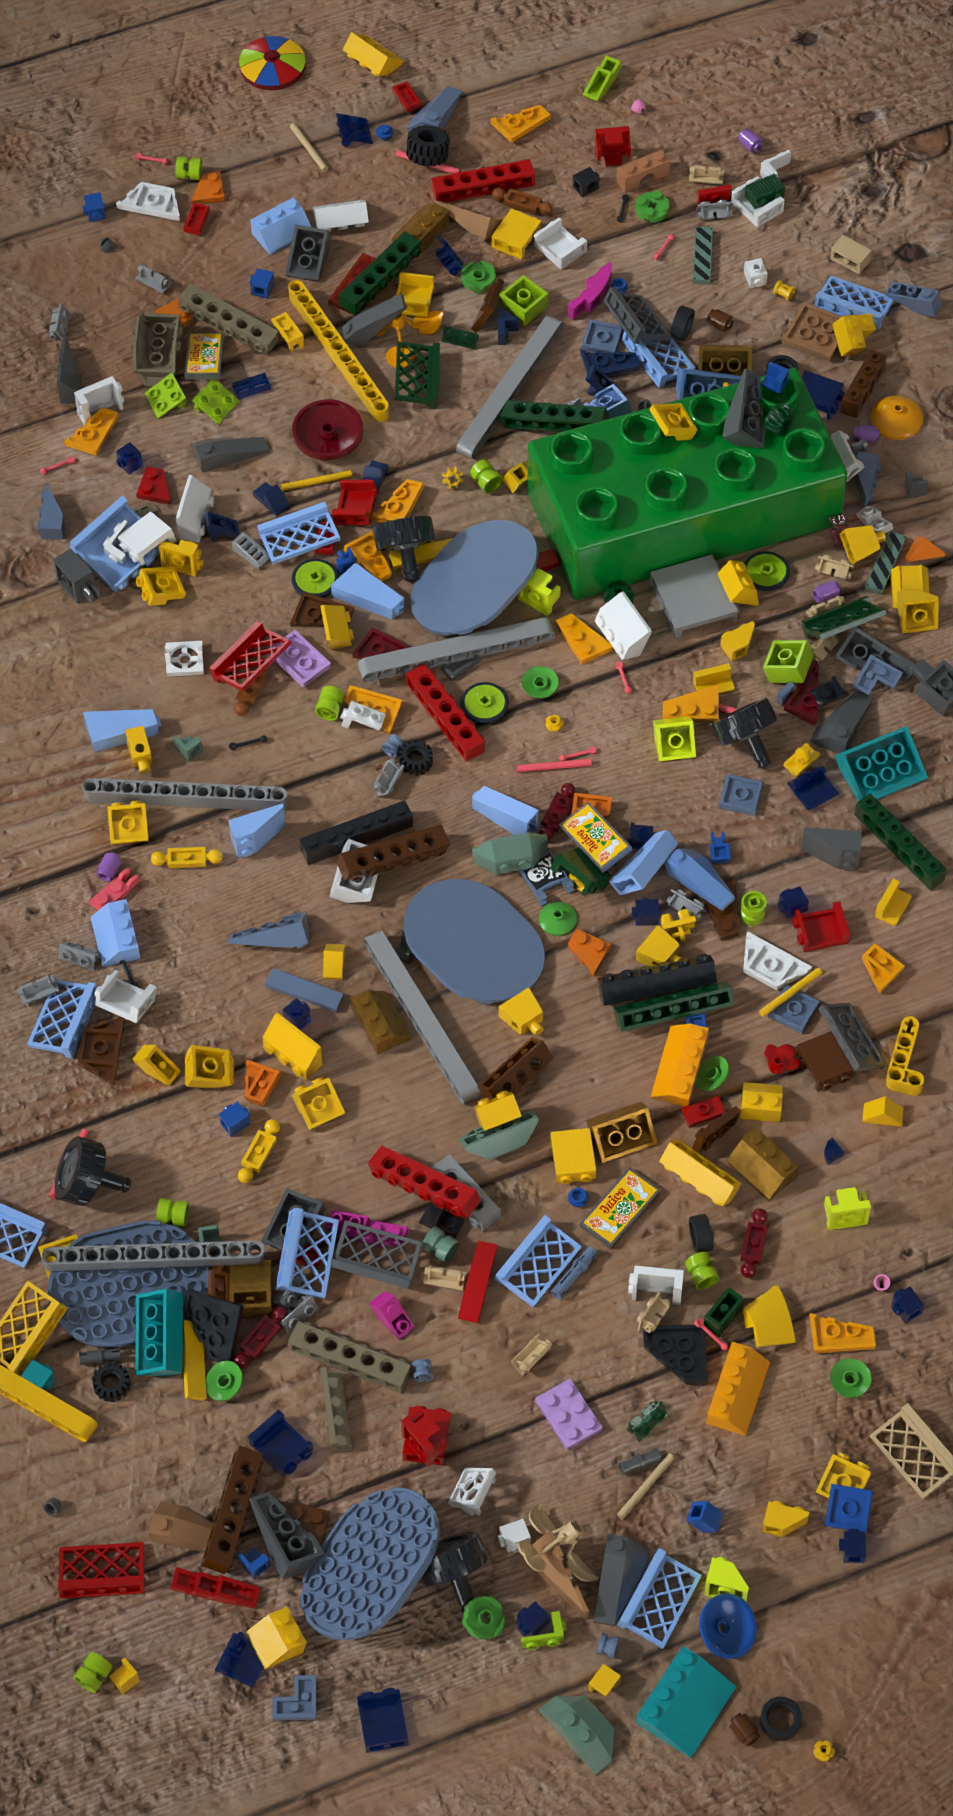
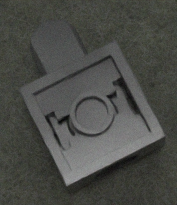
M69 549L53 559L58 583L77 604L85 599L93 603L95 599L101 598V594L95 586L92 568L84 564L82 557L78 553Z
M919 660L912 670V674L920 681L915 693L944 716L953 707V667L945 660L940 662L935 668L931 667L926 661Z

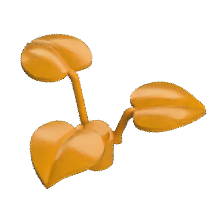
M430 311L427 317L416 316L413 319V323L402 312L375 336L383 335L387 328L392 326L397 330L399 342H402L400 330L404 328L405 321L414 330L419 329V332L423 335L434 334L441 327L443 311ZM392 347L386 354L388 364L396 368L397 347ZM401 348L405 355L410 353L408 349ZM413 355L409 359L413 362L415 356ZM406 361L400 363L404 368L410 366Z

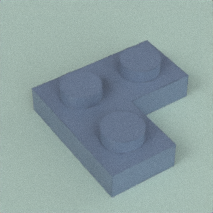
M870 655L852 688L869 696L874 685L879 681L894 689L903 672Z
M316 1675L294 1676V1697H273V1721L316 1720Z

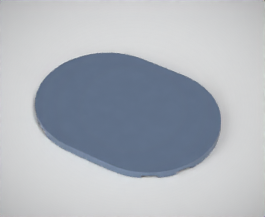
M508 520L482 522L456 535L422 571L413 586L410 604L417 622L427 631L442 636L467 634L473 632L475 628L489 624L503 612L526 586L537 568L536 563L539 558V550L533 535L524 526Z
M465 879L442 880L430 884L419 891L412 898L406 909L403 929L410 950L445 987L456 995L482 1004H491L493 1002L505 1003L529 987L531 990L538 982L545 960L542 941L534 927L504 897L492 888Z
M149 1220L88 1233L74 1240L68 1247L192 1243L195 1241L185 1231L176 1226ZM195 1251L189 1253L194 1258L200 1255ZM171 1252L169 1256L171 1258H177L179 1254L176 1252ZM132 1253L128 1255V1258L134 1260L138 1258V1255ZM150 1253L148 1256L151 1259H156L159 1255ZM110 1254L107 1258L110 1260H115L118 1258V1256L115 1254ZM71 1255L68 1256L66 1259L72 1262L75 1261L77 1258ZM89 1255L87 1259L94 1261L97 1259V1256ZM209 1266L51 1271L48 1281V1295L68 1307L59 1321V1325L70 1336L93 1347L120 1348L136 1344V1294L167 1288L183 1292L184 1305L186 1290L188 1289L208 1294V1275L210 1270ZM183 1311V1320L191 1321L189 1316L186 1317Z
M395 1487L387 1491L379 1490L367 1495L366 1499L359 1504L355 1503L342 1515L321 1546L324 1556L307 1568L302 1580L301 1608L304 1611L307 1622L318 1633L334 1640L361 1638L381 1628L401 1609L430 1565L438 1547L440 1535L439 1520L436 1511L426 1498L416 1491L406 1488Z

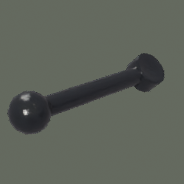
M627 194L622 195L623 202L620 214L617 216L618 222L623 221L622 216L625 204L629 200V195Z
M262 735L260 738L237 744L232 742L229 744V748L234 751L240 746L266 742L267 737Z
M121 960L119 963L122 964L131 985L138 987V984L134 982L127 968L125 960Z

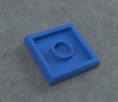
M831 1484L825 1526L867 1533L873 1491Z

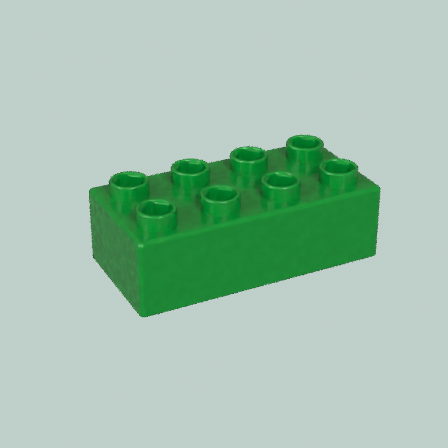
M796 368L789 369V379L781 393L761 386L765 376L759 377L762 396L759 399L760 409H763L764 414L761 416L762 425L765 424V418L768 416L771 408H774L777 403L786 404L795 412L794 420L791 422L788 430H785L782 434L776 435L765 426L763 448L735 446L723 438L724 423L739 383L664 403H681L698 429L692 440L677 441L674 436H665L652 415L650 408L535 439L528 443L527 494L549 546L555 551L560 562L558 567L574 600L603 593L605 588H609L610 583L615 585L617 581L619 584L625 582L626 586L649 580L651 571L708 555H713L715 560H719L841 524L848 473Z

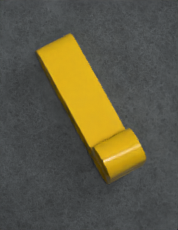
M908 1016L903 1019L887 1072L886 1086L892 1091L917 1096L922 1092L924 1076L918 1071L908 1069L917 1038L919 1022L915 1017ZM908 1028L911 1029L910 1034L906 1033ZM892 1077H897L899 1080H894ZM911 1082H916L919 1085H913Z

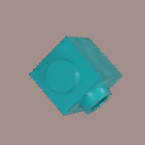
M35 1360L30 1362L21 1375L22 1378L45 1391H50L55 1384L53 1369L45 1363L41 1365Z

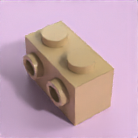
M842 235L831 248L830 259L860 274L870 263L872 250Z

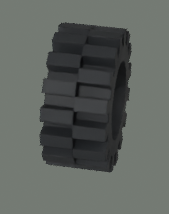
M417 739V742L414 743V740H410V744L405 742V747L401 746V750H399V764L405 765V773L409 771V775H412L415 772V776H419L418 772H421L423 775L425 770L428 772L430 767H432L433 751L430 749L429 744L426 745L425 741L420 743V740ZM412 754H420L423 756V759L420 761H411L409 759V756Z
M111 1361V1365H108V1362H105V1366L99 1365V1370L95 1369L94 1376L92 1375L94 1391L100 1399L104 1398L106 1402H108V1399H111V1402H115V1398L119 1401L121 1396L125 1397L127 1395L126 1391L130 1390L129 1374L125 1367L122 1368V1364L118 1363L116 1365L115 1362ZM116 1376L119 1379V1383L114 1388H107L103 1384L105 1378Z

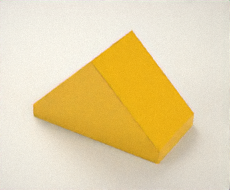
M326 943L323 959V979L342 980L345 944Z
M886 1096L866 1102L863 1107L862 1122L902 1127L904 1107Z

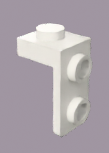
M787 150L764 160L761 163L760 170L762 178L773 173L778 177L776 170L790 163L791 151Z
M126 520L122 523L119 522L114 528L115 533L113 536L108 537L103 543L104 553L108 555V559L121 565L126 560V554L114 547V545L118 541L117 536L128 527V521Z
M351 701L348 709H343L340 717L343 719L341 726L348 729L353 720L380 730L386 715Z

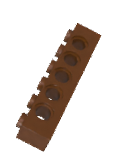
M441 824L341 853L336 863L344 881H357L366 875L374 876L379 871H391L396 866H408L413 861H425L434 855L436 857L442 856L446 853L450 842Z
M240 1445L234 1452L201 1566L223 1574L229 1568H233L236 1556H233L235 1549L239 1548L242 1537H239L240 1530H244L247 1522L245 1513L251 1508L249 1499L251 1493L255 1492L258 1480L255 1479L257 1473L260 1474L264 1464L261 1461L262 1453ZM241 1469L246 1470L249 1475H244ZM236 1488H240L243 1494H239ZM230 1507L236 1508L238 1513L232 1512ZM224 1526H229L232 1532L226 1531ZM219 1545L225 1546L227 1551H222Z

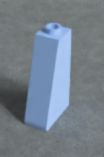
M354 563L331 585V594L334 598L392 620L397 615H401L405 609L404 598L357 563Z
M153 709L83 712L85 725L95 752L126 744V729L143 725L146 737L148 738L158 735V727L161 726L159 716L154 715Z
M483 786L473 794L472 808L513 835L528 832L536 833L538 831L537 809L486 786Z
M668 830L655 833L608 882L619 895L643 889L679 843Z

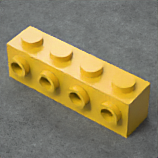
M679 1139L669 1143L659 1161L666 1170L679 1175L682 1181L692 1184L699 1193L709 1196L712 1202L719 1206L731 1203L742 1184Z

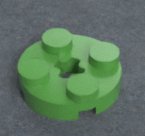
M654 190L637 197L635 211L640 219L644 220L645 218L655 223L667 217L670 204L668 199L659 190Z
M480 261V263L475 264L470 262L462 269V284L476 294H483L490 283H495L496 281L494 267L487 262Z
M475 1597L465 1608L462 1624L476 1639L486 1640L496 1637L501 1633L505 1624V1616H503L501 1611L503 1608L493 1597ZM486 1613L487 1622H482L481 1614Z

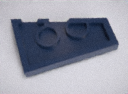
M580 350V356L586 373H588L589 367L592 365H596L608 377L640 370V363L636 352L614 351L613 353H603V351H596V353L586 352V350Z

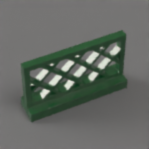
M397 342L394 400L426 404L428 409L436 408L439 389L440 343L433 342L432 346ZM401 348L408 349L410 353L405 355ZM427 351L428 355L422 357L418 352ZM414 355L419 361L413 363L409 358ZM406 361L410 366L405 369L400 363ZM423 363L427 369L421 371L417 366ZM414 369L418 375L413 377L409 373L410 370ZM405 375L409 381L404 383L400 377ZM422 377L426 383L421 385L417 379ZM414 383L418 388L412 391L408 385ZM404 388L409 394L399 395V391ZM422 391L426 398H420L416 394Z
M864 596L801 620L805 638L816 637L822 640L887 614L885 609L872 604L869 597Z

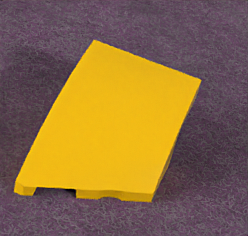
M778 1285L772 1286L771 1289L743 1308L745 1329H754L756 1347L796 1343L789 1310Z

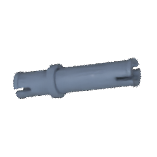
M588 1246L584 1253L573 1261L572 1267L550 1291L555 1298L561 1300L578 1277L588 1270L589 1264L598 1256L597 1251Z

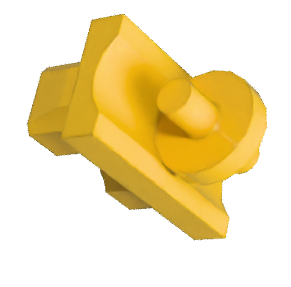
M805 743L801 748L795 750V753L784 762L783 766L788 769L792 776L797 778L820 757V753Z
M688 909L680 910L678 912L679 920L673 921L669 913L662 915L661 928L668 934H671V937L679 938L680 942H684L685 936L691 934L690 929L695 928L696 918L691 916Z

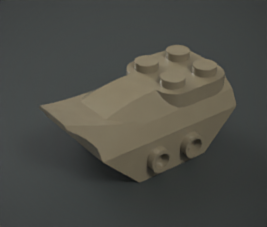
M140 313L136 324H133V335H135L134 339H131L133 371L139 375L145 387H153L169 374L175 373L177 353L181 351L179 337L183 336V326H181L182 315Z

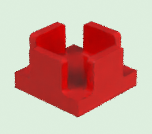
M629 126L595 129V157H597V161H601V157H604L605 166L608 167L622 165L621 155L627 154V158H631Z
M419 1411L411 1418L407 1416L401 1420L402 1437L425 1465L429 1467L434 1463V1459L447 1449L445 1438L439 1441L434 1436L440 1431V1428L429 1415L424 1416L422 1411Z

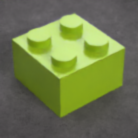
M522 275L499 294V307L504 308L516 317L519 323L526 326L548 307L549 293Z
M773 640L763 666V670L770 683H804L814 656L808 641Z

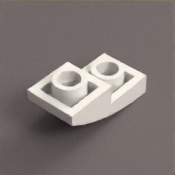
M867 506L856 513L859 520L865 526H873L875 533L883 531L886 534L893 530L892 523L882 518L881 511L873 506Z

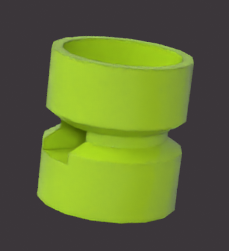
M178 156L175 169L176 179H187V177H190L191 180H200L202 177V158L192 157L189 160L188 157Z
M487 459L478 461L470 470V476L485 493L497 490L502 484V476Z
M334 686L323 687L315 708V714L327 721L336 720L345 697L344 692Z
M750 891L743 896L740 916L745 924L757 926L764 921L767 902L762 893Z
M160 1198L156 1221L168 1225L172 1222L173 1226L186 1227L189 1215V1202L177 1200L173 1203L171 1199Z
M708 1252L696 1253L685 1261L688 1273L693 1274L691 1279L697 1290L709 1288L720 1280L716 1268L712 1267L713 1262Z
M90 1652L83 1662L84 1667H79L73 1679L84 1689L96 1693L103 1683L101 1679L109 1675L113 1666L102 1656Z

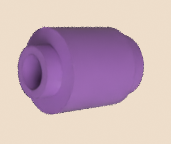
M744 129L740 132L738 136L740 144L751 153L762 149L763 139L752 130Z
M859 424V426L854 427L853 440H858V442L859 440H866L867 443H875V440H879V429H876L874 425Z
M832 580L817 586L813 590L815 601L817 603H826L828 600L840 596V585Z
M113 852L104 855L97 868V876L101 880L109 882L115 877L122 864L120 856Z

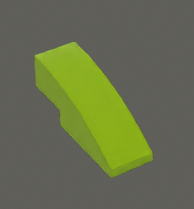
M606 55L600 67L597 66L582 95L598 102L611 87L622 69L621 61Z

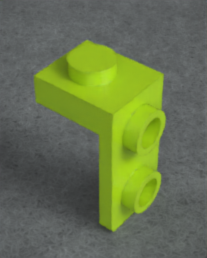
M560 1611L551 1612L553 1633L522 1637L521 1648L534 1650L543 1645L555 1647L563 1643V1631L567 1630L565 1617L561 1618Z

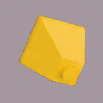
M917 589L898 591L897 607L902 634L938 629V596Z

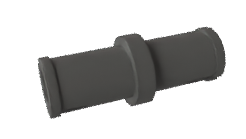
M97 1348V1351L79 1352L80 1365L98 1363L100 1365L103 1362L121 1361L120 1348L107 1350Z
M655 1448L642 1455L638 1453L634 1458L618 1463L621 1474L626 1475L638 1469L643 1470L645 1466L662 1461L659 1450Z

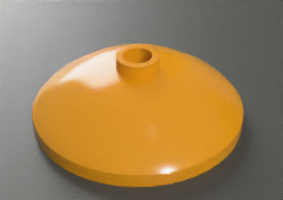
M898 395L887 396L874 404L870 413L871 425L879 429V434L883 437L903 440L914 436L921 429L923 412L915 401L907 397Z

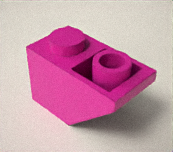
M383 1291L369 1303L377 1318L397 1339L400 1340L415 1327L395 1295Z

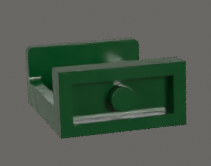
M579 848L559 853L550 867L554 873L568 870L585 885L581 892L583 896L606 889L609 884L608 880L611 877V874L607 871L602 873Z

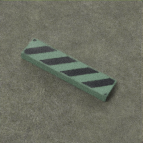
M696 227L693 284L710 285L713 227Z
M889 531L865 585L866 590L883 594L891 575V569L895 567L907 536Z

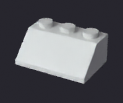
M364 200L312 207L316 228L331 231V228L338 227V230L347 229L348 225L355 224V227L365 226V223L369 222L366 201Z
M192 475L188 476L176 515L178 539L200 543L201 536H204L206 532V512L209 511L210 507H213L214 497H212L211 489Z
M620 592L601 607L595 619L597 626L622 660L640 656L652 632L624 592Z
M348 839L341 853L368 845ZM337 866L329 897L345 903L371 901L378 874L374 876L366 875L357 881H344Z

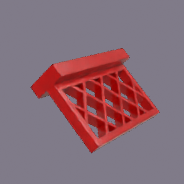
M256 621L209 667L212 678L217 683L223 681L241 691H245L292 643L289 639L264 628L263 623ZM267 636L270 637L269 640L262 641V640H264ZM283 643L281 646L274 648V644ZM262 646H271L270 649L261 650ZM254 648H258V651L250 653ZM271 654L269 658L262 659L263 655ZM258 657L259 659L258 661L249 662L250 658ZM246 659V663L239 664L242 660ZM259 666L257 670H249L251 667ZM246 669L245 673L237 674V670ZM234 671V675L227 676L230 672ZM247 678L242 684L237 682L238 679Z
M144 1542L59 1547L58 1591L60 1599L145 1593ZM139 1549V1555L134 1559L127 1555L130 1550ZM109 1551L119 1553L112 1561L105 1556ZM89 1552H95L98 1555L92 1562L84 1557ZM73 1553L77 1557L69 1564L64 1559V1554ZM124 1557L130 1563L122 1570L116 1563ZM101 1559L108 1563L102 1571L95 1566ZM80 1560L87 1564L81 1572L74 1568ZM135 1566L139 1570V1575L130 1576L126 1572ZM112 1567L119 1572L115 1577H108L106 1575ZM92 1568L98 1574L94 1578L88 1579L84 1575ZM69 1570L77 1575L72 1580H64V1575Z

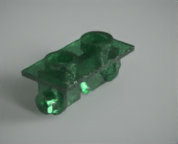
M452 326L443 327L442 342L475 350L476 341L478 342L479 335L476 332L452 328Z
M655 1400L650 1402L641 1411V1414L645 1416L644 1418L637 1415L628 1423L627 1431L630 1434L634 1433L638 1442L647 1436L667 1415L662 1401L658 1402Z

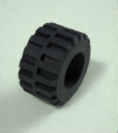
M423 125L411 129L407 137L406 155L408 159L415 164L427 167L445 163L449 153V135L446 131L434 126Z

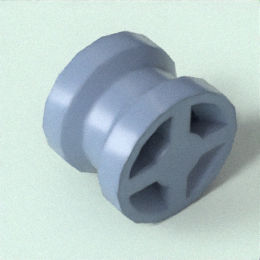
M391 734L388 737V741L384 742L381 747L388 756L396 758L399 754L398 751L401 750V746L405 747V743L397 735Z
M419 1359L411 1363L412 1370H414L413 1380L415 1382L422 1383L433 1379V1372L430 1370L432 1367L431 1360Z
M602 1633L597 1654L601 1655L604 1653L610 1658H614L619 1638H611L607 1634Z

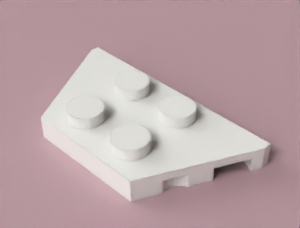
M141 182L134 190L126 194L127 197L123 201L119 200L116 203L117 209L180 221L174 188Z
M747 932L744 973L778 990L812 971V966Z

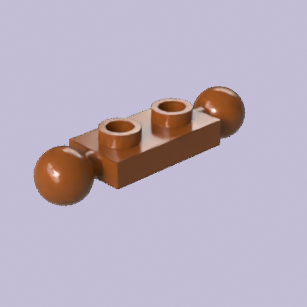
M499 187L495 188L492 192L494 200L502 201L504 199V205L531 214H536L537 210H540L545 216L553 212V206L550 202H543L541 204L542 198L513 189H509L508 193H505L504 189Z
M255 666V668L251 667L249 670H257L259 666ZM263 672L245 691L239 690L236 697L239 702L234 705V712L237 715L243 716L247 714L249 710L248 705L253 707L267 677L266 673Z
M227 1265L210 1266L208 1295L230 1301V1273L223 1272Z

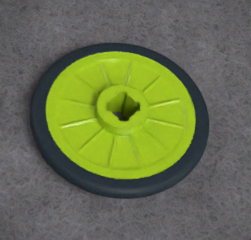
M762 551L748 557L744 563L755 588L758 590H776L782 587L790 576V568L787 561L774 552Z
M309 559L300 563L294 569L291 580L294 589L302 595L305 592L318 597H325L331 593V585L339 578V574L330 562L322 559Z
M476 683L467 688L461 697V708L465 715L478 723H492L499 720L505 715L509 707V699L506 692L494 683Z

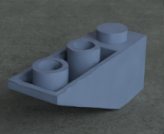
M892 282L885 292L887 297L920 315L936 317L942 307L939 290Z
M858 451L857 460L863 463L864 468L854 476L864 507H867L869 501H873L875 491H872V488L877 486L878 477L875 476L876 473L880 474L882 463H879L880 455Z
M45 485L44 492H41V503H43V506L39 507L41 521L37 523V531L41 532L42 539L63 540L65 529L63 513L49 486Z

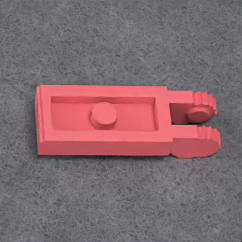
M125 868L118 877L114 878L89 901L90 905L99 911L107 903L122 900L137 885L140 878L134 875L125 884L124 881L132 872L129 868Z

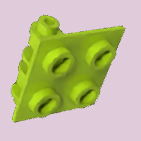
M173 373L166 376L144 393L158 419L176 406L180 409L186 407V396Z
M211 379L192 402L196 412H205L213 421L219 424L238 404L239 400L216 379Z

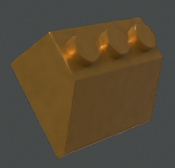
M436 203L421 207L391 238V241L394 242L405 231L421 241V255L449 225V210Z
M699 344L698 370L742 376L746 368L750 371L752 370L751 345Z
M366 990L351 997V1009L377 1055L412 1039V1035L386 991Z
M642 1102L586 1120L587 1126L590 1128L592 1142L602 1163L658 1144L649 1109Z
M757 1127L739 1142L726 1161L768 1201L797 1177L799 1167Z

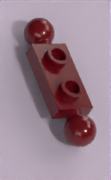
M571 783L563 784L560 790L561 793L556 792L540 823L545 827L541 828L538 834H547L548 842L553 838V831L557 833L560 829L559 824L564 821L573 803L570 797L574 795L576 790L575 786Z
M762 1208L753 1211L752 1220L754 1223L748 1222L740 1259V1261L746 1262L740 1269L742 1276L745 1278L754 1277L757 1272L754 1264L760 1265L768 1229V1225H763L768 1219V1214Z
M276 1306L272 1311V1318L264 1315L239 1345L243 1352L235 1354L233 1362L240 1369L247 1367L250 1356L256 1360L279 1333L281 1326L277 1323L288 1316V1311L285 1307Z

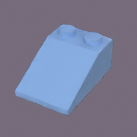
M283 803L229 820L231 841L238 858L248 857L256 853L286 827Z

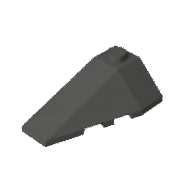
M399 294L362 310L342 327L344 341L359 348L406 309L404 296Z
M62 337L61 355L59 356L60 364H58L57 370L60 404H76L74 392L85 388V386L81 384V378L67 339Z
M747 368L743 371L724 423L723 438L735 446L763 448L765 425H762L761 416L764 414L763 409H760L759 399L762 397L760 379L758 375Z
M264 437L213 438L191 443L192 450L202 472L269 453Z
M856 626L852 629L835 658L849 667L863 669L870 655H873L903 672L899 680L906 682L912 675L915 665L861 626Z
M856 691L817 726L810 739V743L838 754L846 751L866 715L873 697Z
M269 1492L249 1499L272 1562L282 1580L301 1574L324 1556V1552L316 1537L311 1532L307 1533L300 1526L301 1523L297 1519L294 1520L286 1512V1508Z
M608 1534L593 1623L615 1626L641 1576L646 1571L649 1548L629 1537Z

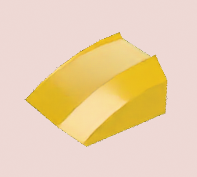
M898 565L891 569L890 583L893 608L898 609V591L917 589L929 593L928 568L923 565Z
M198 1045L190 1046L185 1057V1084L187 1087L217 1088L231 1086L235 1082L234 1060L230 1050Z

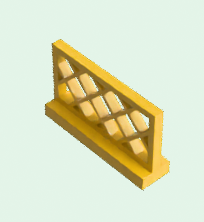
M27 1280L0 1321V1363L21 1376L49 1338L68 1307ZM32 1288L35 1292V1299L26 1300V1294ZM47 1299L51 1301L48 1308L41 1311L40 1301ZM36 1303L37 1312L28 1314L27 1305ZM23 1306L24 1316L15 1318V1310ZM37 1316L38 1323L35 1327L30 1328L29 1318ZM24 1320L25 1329L16 1332V1322ZM11 1323L12 1333L3 1335V1328ZM26 1334L24 1344L18 1345L17 1336ZM13 1337L14 1347L5 1349L4 1339ZM14 1351L15 1357L9 1364L6 1361L5 1353Z

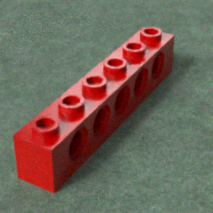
M530 159L431 178V189L434 199L444 202L492 194L493 190L498 187L504 189V191H509V189L514 190L535 186V172Z
M422 664L407 672V686L465 762L485 752V738L481 733L478 734L471 720L468 721L461 707L458 708L451 694L448 695L441 681L438 682L431 668L428 669L425 664Z
M382 1145L368 1162L371 1174L375 1178H382L394 1187L399 1186L409 1194H416L423 1201H430L440 1209L445 1208L457 1217L462 1216L468 1219L481 1202L476 1189Z

